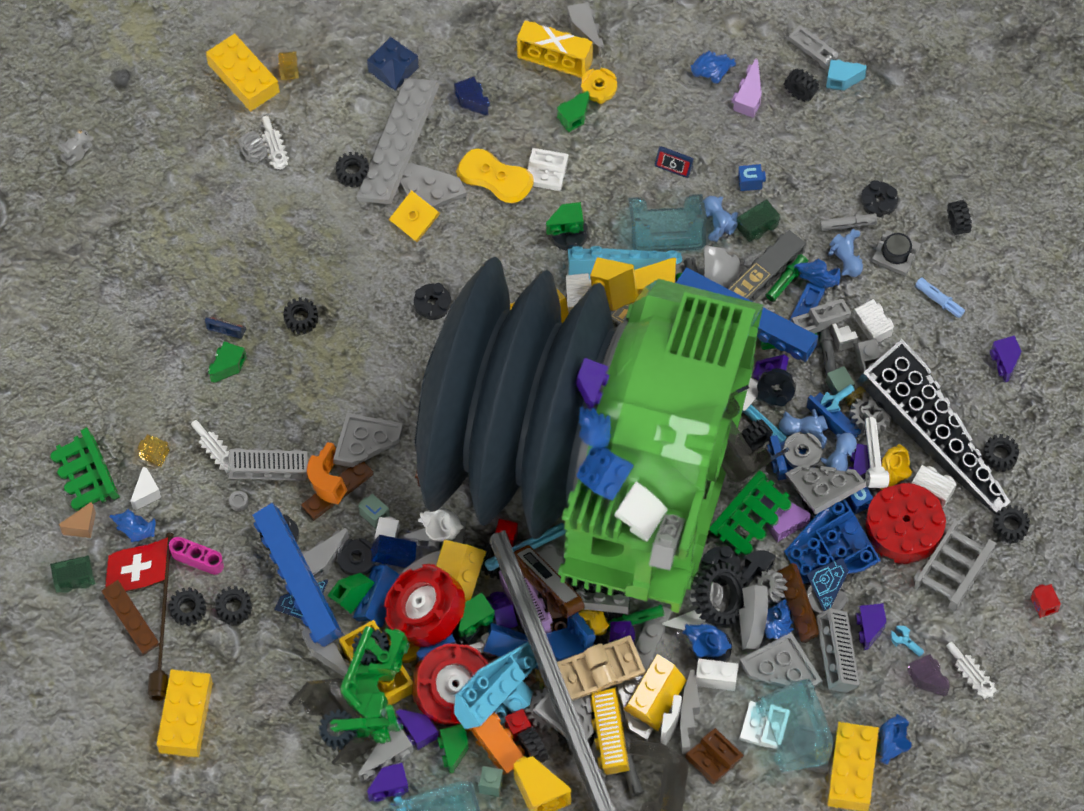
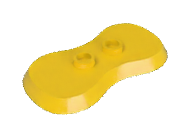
M484 149L470 150L460 160L456 169V174L463 183L485 187L493 192L498 199L506 203H516L524 199L534 184L533 175L529 170L519 166L506 165L500 162L491 152Z

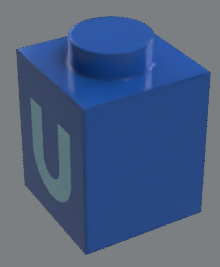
M761 164L739 166L738 181L740 191L762 190L763 182H766L765 171H762Z
M865 487L845 499L856 515L869 508L873 496L868 488Z

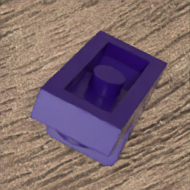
M783 354L756 361L752 377L759 380L762 373L772 371L775 368L786 371L789 358Z

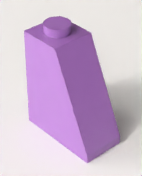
M766 496L760 500L769 509L775 505ZM792 503L790 510L783 511L779 508L775 513L779 518L777 525L771 526L766 523L765 527L774 539L779 542L809 524L811 515L808 511Z

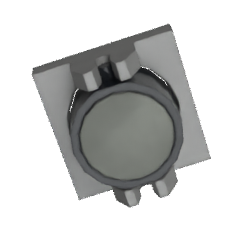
M887 230L878 243L872 262L907 276L921 248V244L911 240L905 234Z

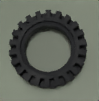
M716 563L703 566L702 570L696 573L698 577L693 578V581L697 584L691 585V589L695 590V593H691V598L696 597V601L692 602V605L698 606L695 612L701 614L699 618L706 620L705 623L714 626L732 624L736 620H740L739 609L745 608L742 588L748 587H743L746 579L740 578L743 575L742 572L737 571L738 568L730 563ZM717 576L722 577L730 589V603L724 612L716 610L710 600V584Z

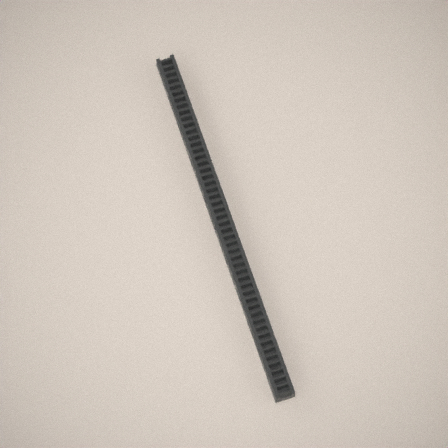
M506 531L492 534L490 544L594 811H615Z

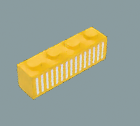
M613 688L592 693V700H590L591 712H594L595 719H592L593 730L597 731L598 738H595L596 749L600 750L601 757H598L599 768L603 769L606 775L630 771L616 690Z

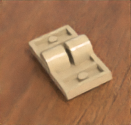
M631 636L605 645L598 644L586 649L584 653L557 662L572 701L641 676L646 672Z

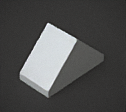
M146 467L142 468L131 498L132 508L135 510L161 498L160 491Z

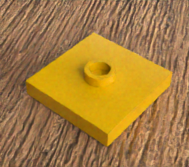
M411 190L389 220L418 242L439 216L440 212Z

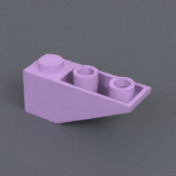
M755 59L752 65L749 64L746 71L747 76L745 79L742 78L739 85L740 90L738 93L735 92L732 103H734L733 111L754 118L761 104L762 95L758 59Z

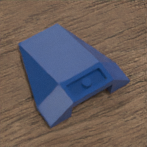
M845 499L819 512L784 551L790 563L797 564L803 584L810 583L807 573L843 558L849 570L848 574L865 571L881 561Z

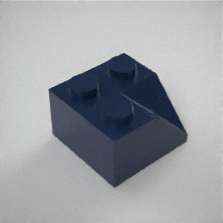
M390 37L367 59L368 72L396 91L404 83L405 78L408 79L419 68L418 55Z

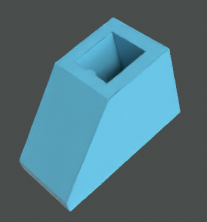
M831 60L826 88L843 91L865 79L867 66L860 63Z
M523 681L494 711L501 719L500 724L505 722V716L530 705L533 691Z

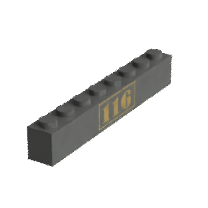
M790 230L785 234H781L777 238L776 243L773 246H768L764 254L760 258L757 257L748 270H743L739 278L735 282L732 281L727 286V289L752 302L755 301L786 271L785 268L791 265L799 254L805 253L806 242Z

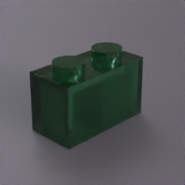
M766 199L737 217V229L748 242L754 239L757 240L765 232L777 228L780 214Z
M89 555L50 564L57 593H67L76 588L85 589L96 584Z

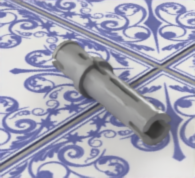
M876 213L866 215L855 214V216L820 220L821 232L852 227L859 229L861 226L877 225Z

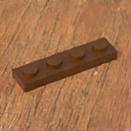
M364 461L354 467H349L338 476L342 477L347 488L343 498L374 475L373 471ZM315 493L301 504V508L315 521L335 504L324 501Z
M791 563L777 572L781 573L787 581L784 586L788 590H785L784 594L800 641L806 643L820 634L797 564Z
M118 580L101 590L143 655L159 646V641Z

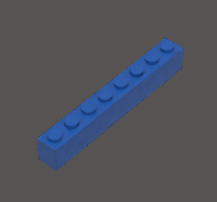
M687 267L676 281L678 284L750 301ZM763 307L757 337L762 342L774 345L779 351H785L791 354L793 358L806 362L817 346L818 335Z
M270 503L253 514L256 521L254 526L259 533H262L263 538L261 540L265 547L270 549L271 553L269 556L275 564L277 563L279 567L277 572L287 583L285 585L286 590L291 596H294L295 600L293 603L296 609L302 612L303 617L301 619L304 625L310 628L311 633L309 635L315 644L319 643L325 647L344 634L280 509L273 503Z

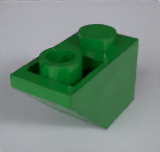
M588 91L577 94L573 99L563 102L557 107V118L568 132L575 130L585 123L590 99Z
M581 202L562 204L546 222V234L559 235L561 233L584 231Z
M223 342L222 347H219L216 351L214 363H211L208 369L211 382L216 383L240 373L247 358L245 348Z
M358 573L338 580L327 596L339 607L352 614L375 582Z
M483 593L465 602V609L459 626L460 638L464 636L469 637L477 631V628L482 625L486 627L493 622L495 611Z
M462 724L440 729V737H437L439 748L444 749L445 753L442 756L444 768L448 767L450 774L455 772L469 750L465 728Z

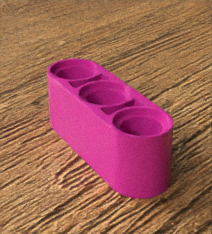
M175 537L169 542L171 556L176 561L214 575L223 571L224 563L222 555L218 551L182 537ZM177 547H183L182 550L175 551ZM194 554H201L198 558L192 557ZM212 561H219L215 565L210 564Z

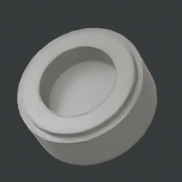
M243 491L233 492L229 497L230 507L235 511L245 510L249 504L247 494Z

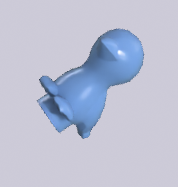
M708 196L702 204L704 214L707 217H713L714 231L708 235V239L718 242L719 237H722L724 233L731 235L738 225V213L729 214L723 210V197Z
M852 229L846 237L838 234L829 244L831 248L828 255L835 254L843 262L841 274L843 276L857 277L863 270L862 259H860V256H854L853 242L854 239L860 236V231Z
M813 409L812 416L797 419L786 411L784 412L783 418L779 422V430L784 435L791 436L799 432L804 434L810 433L819 439L822 450L825 448L827 438L822 431L828 430L823 415L817 417L816 410Z
M851 433L837 434L835 452L828 459L821 457L820 460L826 465L825 467H834L839 471H847V456H852V453L855 451L857 446L856 438Z

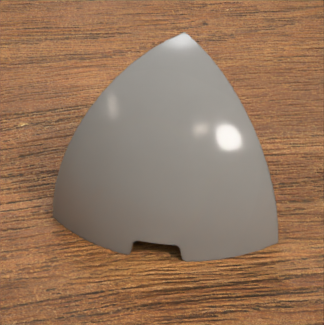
M704 246V277L727 288L738 277L740 270L739 258L735 254L728 255L723 248Z

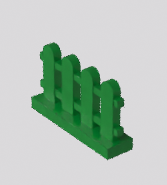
M87 427L80 430L83 437L79 438L76 436L73 442L63 447L58 445L56 446L57 450L51 453V459L55 463H63V466L59 467L57 471L58 475L62 479L68 477L70 479V482L65 484L64 490L69 495L75 493L77 495L71 501V506L76 511H79L89 503L94 504L98 501L103 503L108 496L113 501L120 498L96 440ZM78 453L81 454V457L68 463V458ZM87 468L88 473L75 479L74 474ZM94 485V489L84 494L81 493V490Z
M761 470L755 474L709 528L716 538L721 535L720 540L723 543L727 540L736 547L735 552L738 555L742 552L748 556L753 552V546L750 544L753 538L759 541L766 538V532L763 527L766 523L771 526L778 524L779 518L775 513L779 508L783 511H788L792 507V503L788 499L790 495L787 492L782 494L773 487L775 483L772 480L767 482L768 478ZM764 496L775 504L771 509L760 502ZM751 511L762 518L758 524L748 517ZM739 525L749 533L745 539L735 532Z

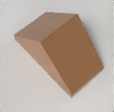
M89 503L61 522L59 526L62 534L91 538L96 515L94 505Z

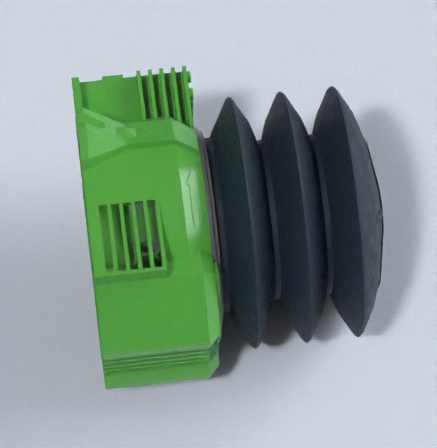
M497 257L489 258L465 284L459 296L452 303L424 373L415 434L417 474L425 507L430 512L440 509L461 486L469 473V486L478 522L485 526L502 511L521 486L522 504L529 532L533 539L540 538L563 514L562 520L565 521V537L567 538L564 546L566 548L564 559L566 560L564 564H560L558 571L562 583H565L566 578L570 577L573 578V586H577L579 580L585 581V589H589L590 583L597 584L596 592H600L602 586L608 587V595L612 596L614 589L625 592V596L644 601L650 598L672 604L671 611L679 613L686 590H691L693 578L697 575L706 538L734 450L736 434L755 361L754 354L763 304L657 279L644 287L635 302L630 303L626 320L615 328L605 288L601 283H597L576 303L562 323L560 301L554 277L549 270H544L536 276L519 295L510 310V295L502 263ZM585 358L608 366L606 373L610 375L606 387L601 386L602 398L600 403H595L593 407L598 415L604 414V418L610 416L611 437L606 448L634 465L613 501L593 492L576 476L579 467L583 464L592 447L585 444L579 437L581 432L579 424L580 407H584V409H588L576 385V381ZM706 480L711 481L707 497L704 499ZM636 482L660 500L667 509L665 514L677 515L685 519L670 570L649 565L653 544L663 518L646 542L629 531L631 526L614 516Z

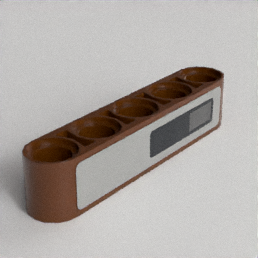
M526 545L514 551L522 575L564 618H568L584 609V602L580 595L566 581L562 583L561 576L531 546Z

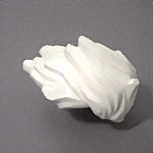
M444 507L435 512H420L421 518L418 519V522L423 523L426 528V534L429 538L437 541H452L456 539L457 534L464 528L458 516Z

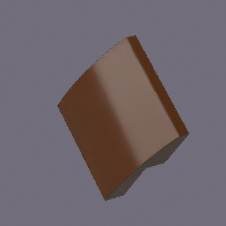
M716 728L705 735L700 743L685 755V758L713 785L744 757Z

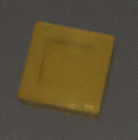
M860 385L848 395L845 403L850 407L857 398H862L866 392L865 389Z

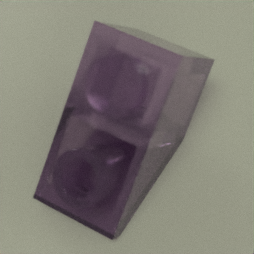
M931 654L909 663L907 671L917 688L943 697L948 695L950 682L946 676L942 675L939 662L933 659Z

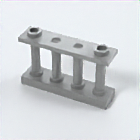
M957 520L952 525H947L943 534L945 535L924 569L922 571L918 570L913 579L916 581L914 586L916 590L924 583L947 596L948 600H950L948 608L956 611L996 546V543L990 539L986 545H980L956 531ZM952 537L977 551L979 556L976 560H971L946 545ZM941 553H944L967 566L969 572L967 575H961L936 560ZM931 568L957 581L958 585H960L957 591L954 589L950 590L929 578L927 574Z

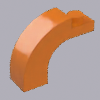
M327 442L319 456L311 455L307 465V475L316 494L321 499L329 503L339 504L347 492V488L342 477L329 475L334 466L333 459L336 447L334 443Z

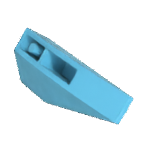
M575 246L572 249H568V275L589 273V279L597 257L634 265V270L670 258H676V264L682 262L681 253L673 250L658 252L607 249L600 246H592L590 249Z
M529 641L479 669L455 694L454 714L465 729L481 726L538 665Z

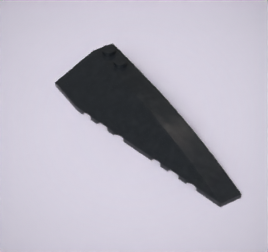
M901 339L864 371L857 382L939 466L994 514H997L998 510L1001 511L1002 507H1006L1010 503L999 482L993 478L992 471L981 458L982 454L979 449H976L973 445V439L957 413H954L948 398L944 397L939 383L931 375L930 368Z

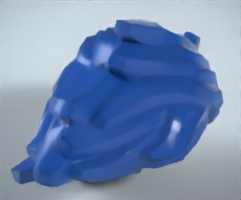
M709 50L698 57L693 65L690 66L694 77H710L712 82L717 84L731 67L736 66L734 58H727V54L716 55L715 52L711 53Z
M819 258L810 263L794 265V268H797L801 273L799 275L800 278L810 281L812 285L822 289L839 285L840 268L837 267L827 271V264Z
M580 407L579 424L581 432L579 437L587 445L606 447L611 437L610 416L604 418V414L598 415L595 409L589 411V409Z
M129 509L122 514L109 516L118 525L116 529L124 532L131 539V542L155 536V518L148 523L144 518L135 515Z
M787 600L780 601L774 607L768 609L764 631L768 639H779L794 630L790 628L793 622L790 618L791 612L788 610V605H786Z
M707 624L685 625L683 634L688 635L696 656L719 657L731 648L726 634L715 626Z
M899 714L887 720L878 730V738L881 739L877 748V752L881 755L879 761L887 765L890 759L902 752H908L912 747V743L906 738L909 721Z

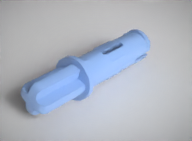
M921 277L916 282L915 288L941 305L943 310H948L958 318L964 314L965 310L952 301V297L943 294Z

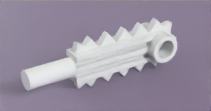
M264 116L262 121L266 131L262 135V140L266 142L265 147L268 148L267 153L270 154L268 156V159H271L269 163L274 165V169H283L288 165L289 157L285 156L287 151H284L285 146L281 145L284 142L280 139L282 135L279 134V131H275L272 128L269 117Z
M197 420L193 421L191 426L201 436L199 441L201 448H207L206 453H211L210 459H216L215 464H220L219 470H225L227 473L228 446H222L223 440H218V435L210 431L207 433Z
M953 642L948 643L946 647L957 659L955 667L958 668V671L963 672L962 677L968 678L967 683L973 684L972 689L978 690L977 695L984 699L988 697L993 698V693L997 692L994 688L995 683L989 681L990 677L984 676L985 671L979 670L980 665L974 664L975 659H972L971 655L968 656L966 654L964 656Z

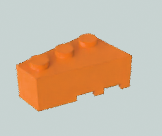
M493 712L481 726L465 730L467 733L471 731L477 739V745L485 749L488 754L487 757L497 769H502L503 775L514 769L513 764L518 759L524 757L525 752L520 745H515L511 732L507 728L504 729L500 724L501 719Z

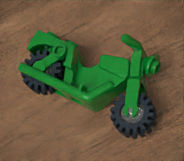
M365 626L363 634L361 632L358 633L359 638H354L355 643L352 644L354 655L340 690L348 705L362 718L353 719L344 710L343 712L336 710V713L332 710L329 716L326 713L324 715L325 720H320L319 734L329 748L332 746L336 750L339 747L342 750L344 745L348 748L350 746L349 742L354 743V738L368 737L370 734L374 737V741L385 744L391 741L390 731L400 732L403 730V725L398 723L394 707L390 704L388 705L387 697L383 692L379 691L377 684L379 681L393 680L396 673L400 671L403 655L409 649V642L404 632L398 629H385L391 641V646L383 632L381 633L379 629L375 631L374 628Z

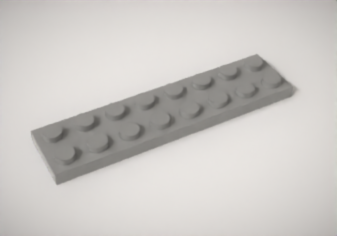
M405 78L369 165L367 177L363 180L358 192L357 199L360 202L392 204L439 88L437 80Z

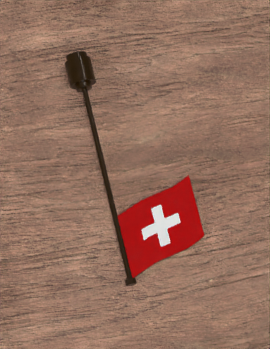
M166 533V538L154 543L123 549L108 556L106 587L118 580L124 590L129 592L144 589L164 581L158 668L149 674L147 693L149 699L153 701L165 700L169 675L161 669L170 565L169 542L174 538L173 533Z

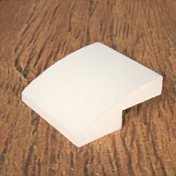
M533 148L528 167L534 178L533 186L561 191L569 154Z
M636 482L614 516L631 526L629 531L647 542L667 509L649 490Z
M674 695L672 714H663L661 747H665L675 732L680 716L682 696Z
M750 701L738 740L780 749L790 711L774 705L767 707Z

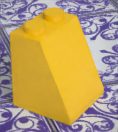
M670 258L634 270L638 296L644 287L657 279L675 283L676 258Z
M533 756L529 758L522 757L513 764L514 779L529 811H557L571 805L570 787Z

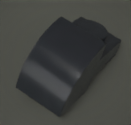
M764 550L750 553L745 558V567L741 571L743 574L741 578L746 579L743 587L749 586L757 574L762 577V572H768L775 564L776 555Z

